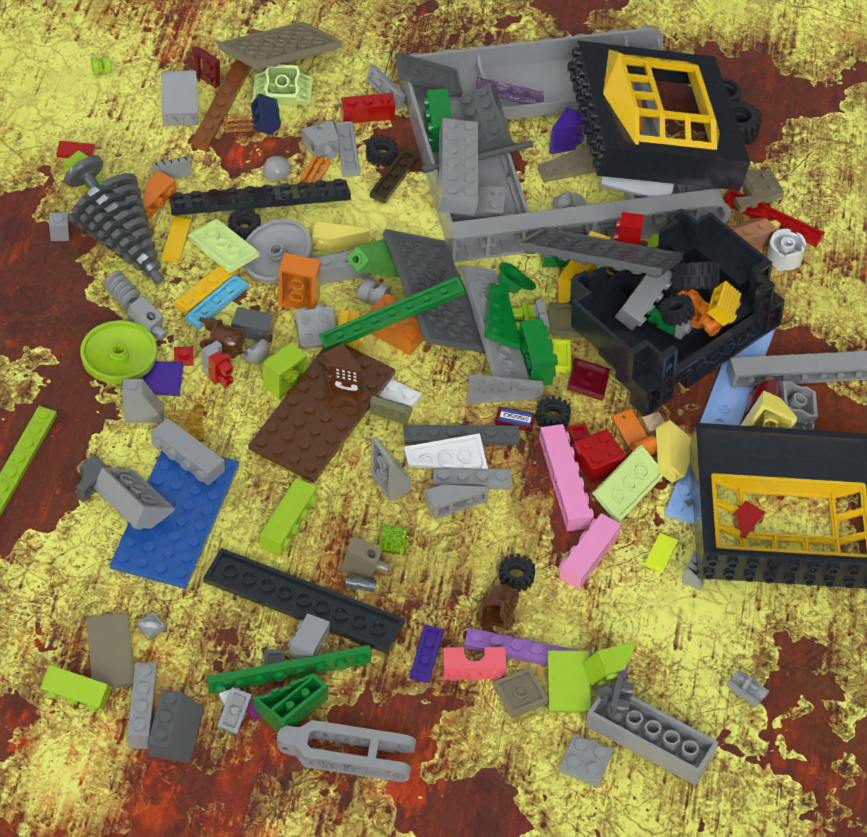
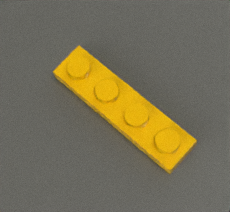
M219 265L174 301V306L187 315L234 274L238 276L239 270L228 273Z

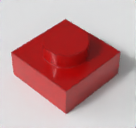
M193 346L174 347V362H183L184 366H194Z

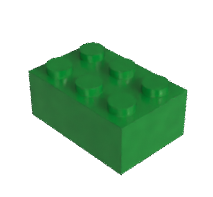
M448 88L427 90V97H424V108H427V110H423L424 120L428 121L425 123L426 133L430 134L427 135V138L432 147V152H439V131L442 119H453Z
M542 318L520 321V350L530 380L543 381V386L553 385V378L556 377L555 365H558L557 355L553 354V343L548 338L547 325L544 326Z

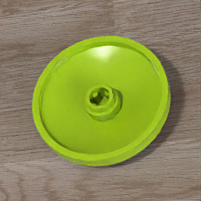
M110 321L93 328L84 337L80 348L81 361L85 370L94 378L106 383L123 384V379H140L152 369L157 358V345L153 335L145 327L131 321Z

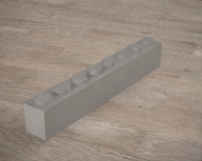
M867 351L735 357L729 360L727 374L731 387L757 386L771 379H778L779 384L782 381L804 384L867 380Z

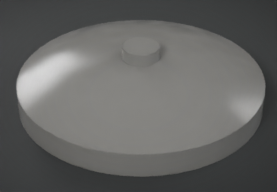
M277 219L264 223L256 228L246 239V242L259 252V257L245 264L244 268L249 276L258 282L277 284L279 283V266L284 253L311 258L313 253L311 236L302 224L294 220Z

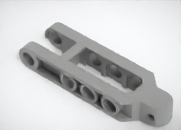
M311 720L301 727L284 726L278 731V749L285 754L296 756L306 768L396 782H406L410 778L411 767L408 764L378 759L377 756L378 751L414 753L416 740L412 736ZM313 738L326 740L329 743H345L352 747L354 745L369 747V751L366 757L310 748L307 743Z

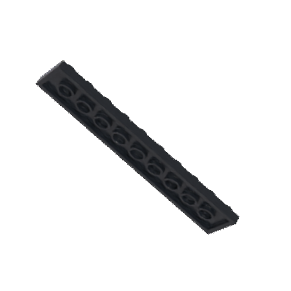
M334 179L333 181L318 180L315 183L299 182L298 184L291 185L289 183H282L279 186L263 185L256 188L247 186L244 189L228 188L220 191L211 189L208 192L192 191L185 194L176 192L169 196L172 216L351 200V192L347 181L343 179Z
M223 548L219 550L203 577V582L298 620H304L308 613L329 621L330 632L365 646L370 645V648L388 655L405 624V619Z

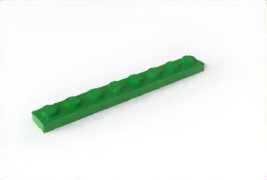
M457 276L319 334L325 350L328 351L336 346L348 344L465 295V289Z
M370 645L211 675L207 676V689L209 694H219L232 687L240 688L241 690L254 685L262 686L270 682H282L296 677L302 678L312 673L323 674L327 671L344 670L352 666H364L371 663L372 652Z

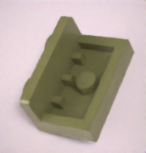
M372 396L370 400L371 414L404 425L407 424L413 411L412 407L379 396Z

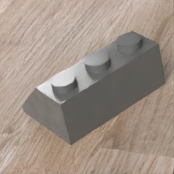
M162 690L147 743L148 757L190 764L204 707L184 693Z

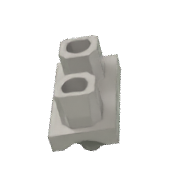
M738 670L734 677L726 684L734 695L741 696L747 700V704L752 708L757 707L769 693V690L755 681V676L751 675L749 677L741 670Z

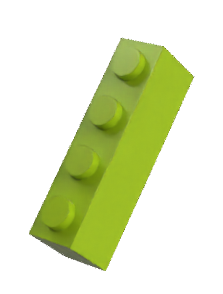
M298 478L294 480L259 535L261 548L281 556L283 551L290 547L292 537L298 534L302 521L307 520L310 508L317 504L319 498L317 486Z

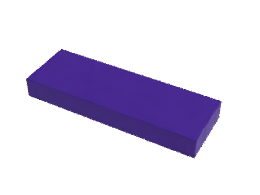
M424 625L409 679L430 683L444 635V629Z

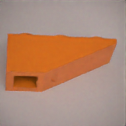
M157 171L147 181L143 204L147 214L146 218L151 219L154 213L165 205L169 196L176 193L177 190L176 180L160 171Z

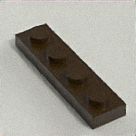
M403 148L370 191V198L386 204L418 161L419 154Z

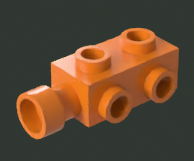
M694 289L681 290L678 293L679 296L685 294V296L688 295L692 298L695 309V317H692L691 321L692 327L705 328L709 336L716 335L720 331L721 325L716 320H712L713 318L706 313L709 303L705 302Z

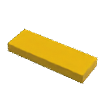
M173 217L162 253V260L180 263L192 219Z

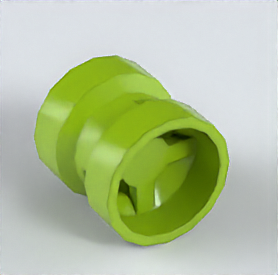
M108 55L102 56L100 59L91 58V67L94 75H99L101 72H111Z

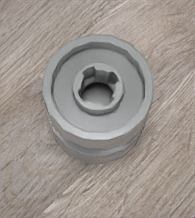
M365 277L359 287L357 298L366 303L371 301V304L375 305L385 293L390 295L391 287L383 283L377 284L376 280Z

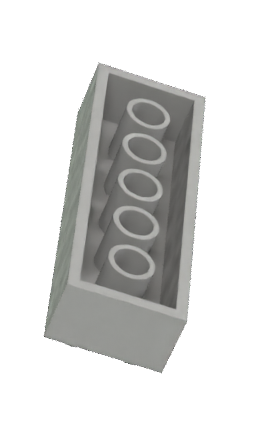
M443 118L439 131V212L475 216L478 205V122Z
M619 696L621 699L630 700L628 714L616 713L615 718L609 717L612 700L608 704H603V699L597 698L587 714L586 727L695 786L698 784L716 755L718 741L634 696Z

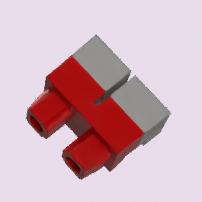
M218 340L202 349V372L214 385L220 383L226 388L233 384L234 378L230 375L234 371V367L231 364V356L229 354H222V345Z

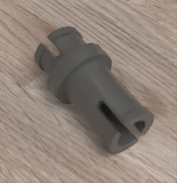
M347 574L345 587L353 588V591L359 589L375 593L377 580L361 578L356 574L355 576Z

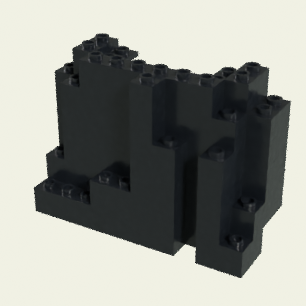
M682 208L671 213L668 217L667 225H664L659 230L658 246L655 248L683 253V260L679 263H719L720 284L728 281L733 288L739 290V293H741L739 300L741 305L736 310V319L731 324L721 325L720 331L714 336H709L705 328L692 327L689 334H685L682 339H679L658 328V323H650L648 318L651 315L647 313L644 315L647 318L640 327L637 325L633 330L616 319V314L646 273L633 274L631 270L624 269L623 271L616 272L611 278L606 280L607 267H601L594 270L591 274L584 270L571 279V327L598 349V355L616 369L615 378L631 391L630 404L643 416L649 415L673 398L674 386L679 382L685 388L690 387L781 325L785 300L774 292L775 284L770 280L773 262L711 212L701 216L698 220L694 219ZM673 283L667 291L663 289V297L658 303H653L655 309L659 310L661 301H664L665 298L669 299L670 295L674 297L681 290L674 289ZM714 288L696 290L701 298L710 304Z

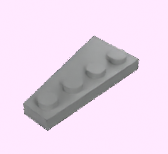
M469 374L466 399L467 404L542 399L544 386L543 381Z

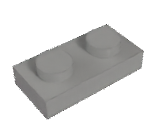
M232 687L216 728L236 735L251 694Z

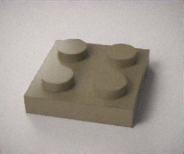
M530 667L493 681V688L511 719L549 703L546 693Z

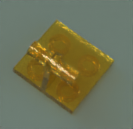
M196 396L194 398L195 406H193L192 410L164 411V420L166 418L170 419L198 441L204 442L203 413L205 408L202 405V397Z

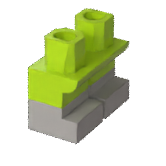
M536 300V304L532 305L522 302L521 308H512L515 321L542 318L544 326L547 325L549 332L550 326L544 300ZM516 322V326H517V330H518V334H519L520 322Z

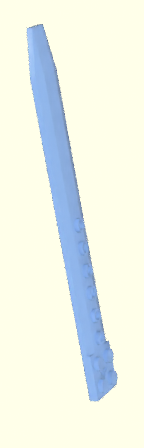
M775 329L733 358L766 356ZM729 360L721 366L700 423L741 424L747 408L749 393L753 391L754 386L731 387L727 374ZM690 462L685 477L679 479L676 483L665 516L694 525L693 505L688 507L686 503H693Z

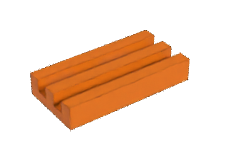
M314 155L300 178V182L315 183L318 180H322L330 166V160L327 159L325 161L323 157L318 159ZM323 165V167H322V169L320 170V172H319L318 176L316 177L315 181L312 182V180H313V178L316 176L317 171L319 170L320 166Z

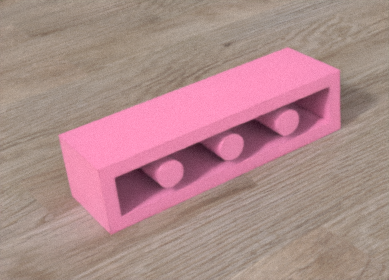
M602 513L597 519L594 518L590 523L587 533H582L578 545H574L571 548L569 557L561 561L558 568L560 570L559 579L580 590L620 536L622 524Z

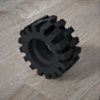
M376 135L375 139L372 137L370 141L368 140L366 144V158H368V162H371V165L377 164L376 167H380V165L386 167L387 164L390 166L397 157V142L393 138L390 140V136L384 138V135H381L379 138ZM377 150H386L387 152L381 153Z
M246 209V212L243 210L238 212L236 210L228 219V228L245 241L256 228L261 226L259 215L255 214L253 210L250 213L249 209ZM241 224H248V225H251V226L244 228V227H240L239 225H241Z
M675 294L674 297L670 295L669 299L665 298L664 301H661V305H659L662 321L664 324L667 323L668 326L671 324L673 327H676V324L682 326V323L687 324L688 320L691 321L692 317H695L693 301L688 295L681 294L679 296V294Z
M549 396L545 400L541 399L540 403L537 404L536 422H538L539 427L541 425L542 427L561 424L567 427L571 415L570 405L567 404V401L565 399L561 401V397L555 399V396H552V399ZM555 411L558 412L560 416L552 417L549 416L547 412Z
M510 554V558L506 556L504 561H501L498 578L500 584H507L513 587V589H517V592H521V588L523 591H526L527 587L530 588L534 582L535 564L532 563L530 558L526 560L527 556L525 555L522 558L520 554H517L516 557ZM518 569L523 571L524 575L516 577L511 575L509 571Z

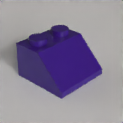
M566 107L555 123L551 132L549 154L553 155L572 151L579 144L583 143L585 138L583 134L584 126L581 124V114L578 111Z

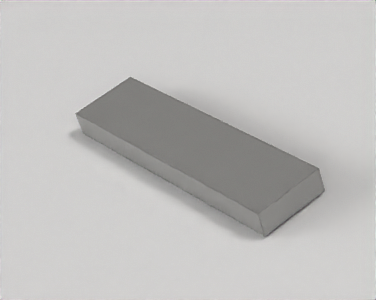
M335 122V129L339 138L343 177L360 176L353 122Z

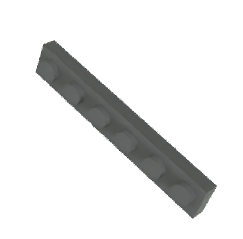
M404 425V445H417L479 433L482 445H519V426Z

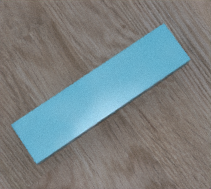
M234 274L185 316V321L199 330L205 325L199 321L200 317L204 319L215 317L249 288L248 283Z

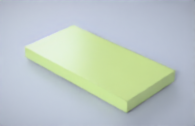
M217 218L187 235L190 242L228 273H232L259 257V252Z
M639 445L592 494L612 519L620 522L660 481L663 475L658 472V464L646 449Z

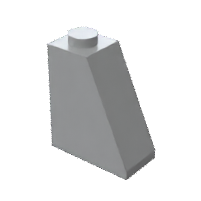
M123 379L122 395L125 423H162L164 419V405L143 379Z

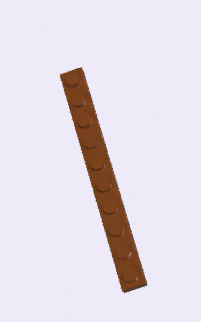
M252 28L249 35L263 31ZM235 59L191 141L192 148L208 152L252 69L251 66Z

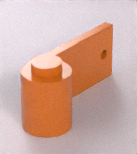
M632 409L611 416L612 421L629 448V454L639 445H642L650 456L657 454L655 436H647Z

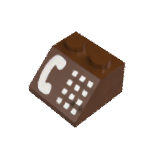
M341 344L324 352L322 362L324 372L322 374L326 383H330L334 389L357 394L363 393L362 369L345 345Z

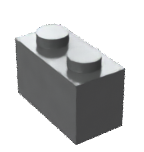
M237 307L231 327L242 329L246 333V339L259 342L262 338L268 342L274 327V314Z

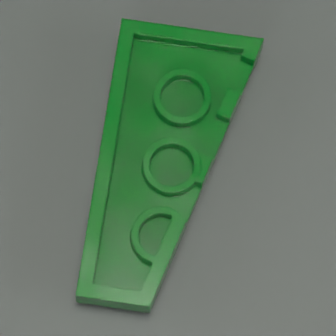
M490 282L487 287L484 338L519 350L521 342L508 290L501 285Z

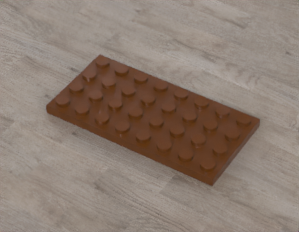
M345 345L362 369L363 393L357 394L334 389L323 378V353L326 352L323 347L249 443L248 449L314 483L369 410L372 396L378 397L395 375V369Z

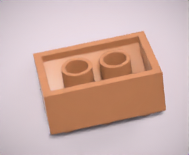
M753 218L730 227L757 250L769 246L770 239L773 233L776 232V229L767 218Z

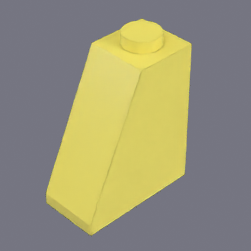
M668 420L656 427L658 472L673 483L686 475L690 464V444L692 438L672 421Z

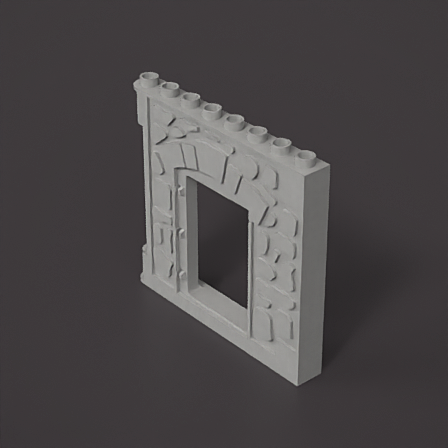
M644 26L633 30H611L598 34H577L572 37L544 38L529 42L514 41L503 45H480L468 49H446L442 52L412 53L409 55L457 69L463 91L461 97L475 91L477 83L483 85L490 83L492 87L541 97V103L534 104L499 97L505 119L508 120L563 113L566 107L578 111L573 84L570 82V72L567 71L568 62L572 59V49L576 46L577 40L664 51L665 49L662 44L664 39L661 31ZM399 77L400 88L406 94L404 102L423 166L439 163V152H432V147L427 138V135L430 134L426 133L425 123L428 121L424 120L423 110H427V108H424V97H427V90L433 89L402 81ZM631 82L633 90L651 92L649 84ZM449 94L452 118L465 120L459 102L461 97ZM642 99V108L657 110L654 101ZM643 116L644 130L640 131V135L659 137V118ZM665 128V136H666V138H669L668 133H667L666 128ZM506 153L478 160V187L487 185L506 187L503 216L452 222L450 213L439 212V170L436 169L433 172L426 173L445 242L454 263L525 254L524 250L518 249L519 242L543 227L582 235H589L593 231L611 237V240H614L615 231H619L616 230L617 219H621L622 212L644 215L641 238L651 237L652 233L659 235V230L664 225H667L669 215L681 208L696 220L711 212L722 222L726 223L732 215L731 208L724 202L719 188L674 184L672 194L644 198L623 192L626 200L529 212L511 154Z

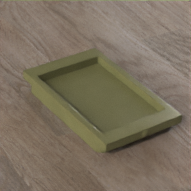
M563 303L548 304L549 333L553 336L584 338L571 327L572 305Z

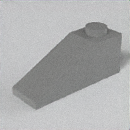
M443 484L425 490L424 502L435 520L487 502L489 489L480 486Z

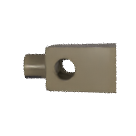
M353 536L340 571L372 579L374 571L386 574L390 563L379 559L382 552L380 548Z

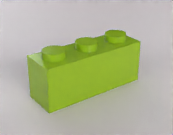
M49 665L41 689L47 691V696L58 699L60 695L66 697L65 702L73 705L81 702L86 704L85 709L97 712L98 708L105 709L112 686Z

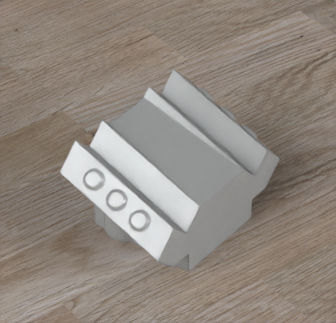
M782 381L779 384L781 399L797 417V421L791 429L814 430V421L818 418L816 391L806 386H798L791 381Z

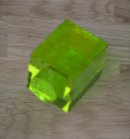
M384 524L380 549L384 553L404 555L405 548H409L410 544L407 528Z

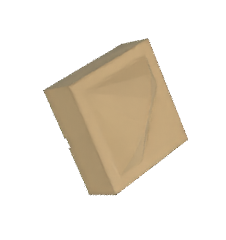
M659 412L644 416L641 419L649 435L655 434L656 427L665 422Z

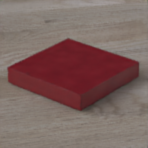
M574 358L566 390L603 401L610 368Z

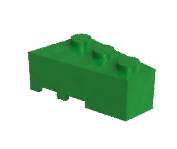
M314 673L290 682V685L279 690L275 688L271 690V693L260 697L258 695L253 697L254 710L277 733L284 726L295 727L328 700V685Z

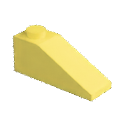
M316 221L312 236L313 249L335 251L369 243L370 228Z

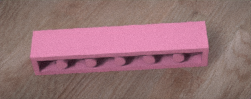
M563 424L541 427L539 440L566 530L587 529L590 526L591 520L594 519L592 508L588 506L587 492L584 493L583 478L579 477L578 474L579 465L578 462L574 461V449L569 445L568 431L565 432Z

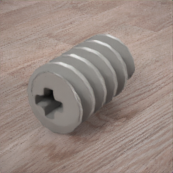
M121 271L113 272L104 281V287L125 310H128L129 306L140 298V291L136 289Z

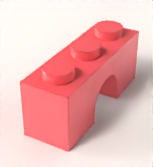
M464 647L443 648V680L457 681L470 679L477 681L480 679H491L496 681L506 676L505 647H484L483 658L479 661L468 660L464 654Z

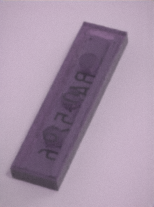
M477 77L476 90L490 83L501 99L525 104L544 102V91Z

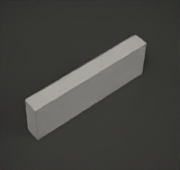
M376 65L371 66L366 81L380 94L393 93L395 109H401L406 94Z

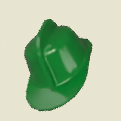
M507 262L499 264L500 274L498 281L501 286L507 288L508 292L517 293L521 289H536L535 283L515 266Z

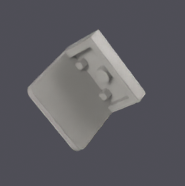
M318 305L315 306V309L309 310L308 307L299 308L293 314L294 322H297L302 348L322 346L319 334L335 328L332 306Z

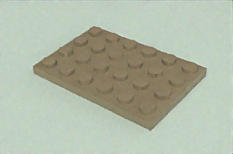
M305 22L218 43L219 50L234 57L236 60L242 61L245 65L253 67L255 70H263L264 67L278 66L284 62L291 63L295 59H306L307 56L321 55L322 52H333L335 49L342 48L341 40Z

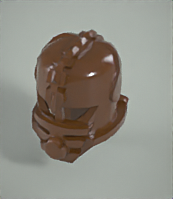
M199 318V321L205 324V329L211 332L209 339L200 341L202 349L218 340L222 345V354H229L231 359L236 358L240 354L246 339V333L242 329L224 325L221 319Z
M507 584L493 586L484 596L479 612L476 613L477 621L482 626L503 627L504 630L509 631L514 622H516L514 610L518 604L519 593Z

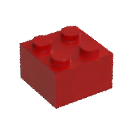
M608 429L573 443L574 460L578 462L580 469L590 484L608 477L627 457Z

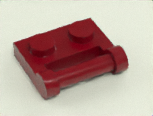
M200 47L192 48V56L194 57L193 71L196 70V79H202L207 84L217 88L220 85V60Z

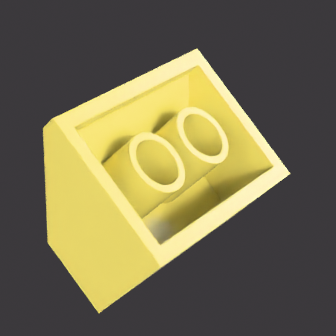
M763 391L741 425L791 429L797 421V417L781 398Z

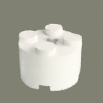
M780 229L773 233L767 250V258L773 262L772 265L775 270L781 272L793 270L801 266L806 246L805 238L798 232L797 234L791 232L790 229Z

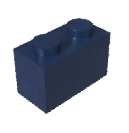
M259 93L251 103L254 130L273 135L281 126L277 99Z

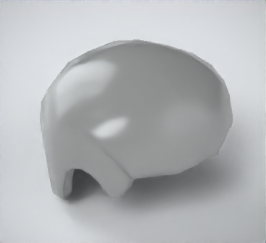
M282 156L269 157L263 166V175L272 182H276L279 178L285 180L291 172L290 163Z
M261 338L259 343H254L240 355L249 364H258L267 357L270 347L268 342Z

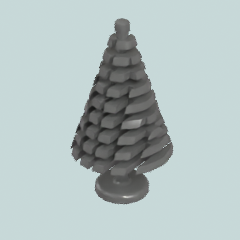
M93 155L76 163L64 176V182L69 187H78L86 184L90 190L86 192L88 196H82L71 209L73 213L69 214L70 222L90 237L96 238L100 244L111 252H116L115 255L119 258H123L130 265L133 264L132 267L137 271H142L141 273L144 276L152 277L155 284L162 283L164 276L158 271L161 269V264L157 260L156 245L152 241V231L149 227V220L146 218L147 214L140 188H138L137 177L131 173H123L103 181L102 183L105 185H100L95 178L103 168V160L100 156Z

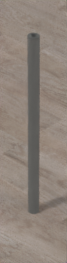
M530 140L478 153V160L533 147V141ZM439 163L423 166L421 168L422 173L425 174L436 169L439 170Z

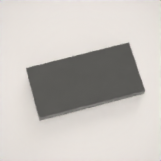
M400 52L396 53L395 60L400 80L430 89L448 88V94L461 97L463 94L457 69Z

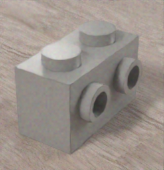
M307 613L304 620H300L296 635H292L289 640L290 656L299 659L318 655L330 633V622Z

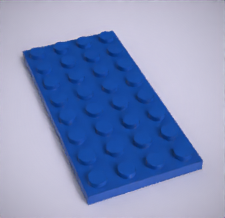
M161 451L147 483L163 496L175 510L151 529L143 528L138 530L133 528L129 522L111 560L110 569L187 589L237 473L239 461L221 457L225 460V472L208 486L203 481H199L190 471L184 470L175 460L169 459Z

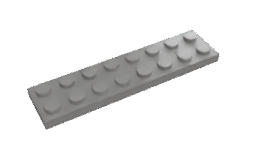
M463 265L461 274L492 376L530 380L520 348L516 350L484 338L487 287L490 282L500 285L496 270Z

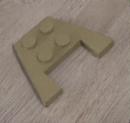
M748 169L742 184L748 196L735 197L734 204L739 213H741L748 207H757L761 202L766 204L782 198L784 190L772 171Z

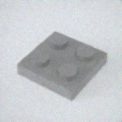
M574 734L559 767V772L599 787L614 749Z

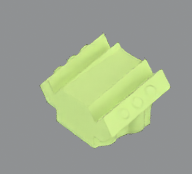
M297 65L268 66L264 72L258 73L254 77L253 101L260 93L277 99L278 105L293 106L300 104L306 106L311 104L312 77L301 73Z

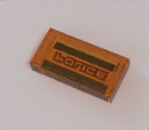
M252 116L223 117L224 134L259 133V131L254 130Z

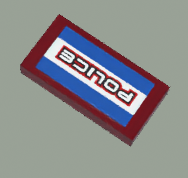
M499 406L495 425L519 426V430L532 432L536 413Z

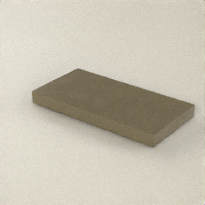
M127 613L86 617L92 679L111 685L112 689L133 686L134 671Z

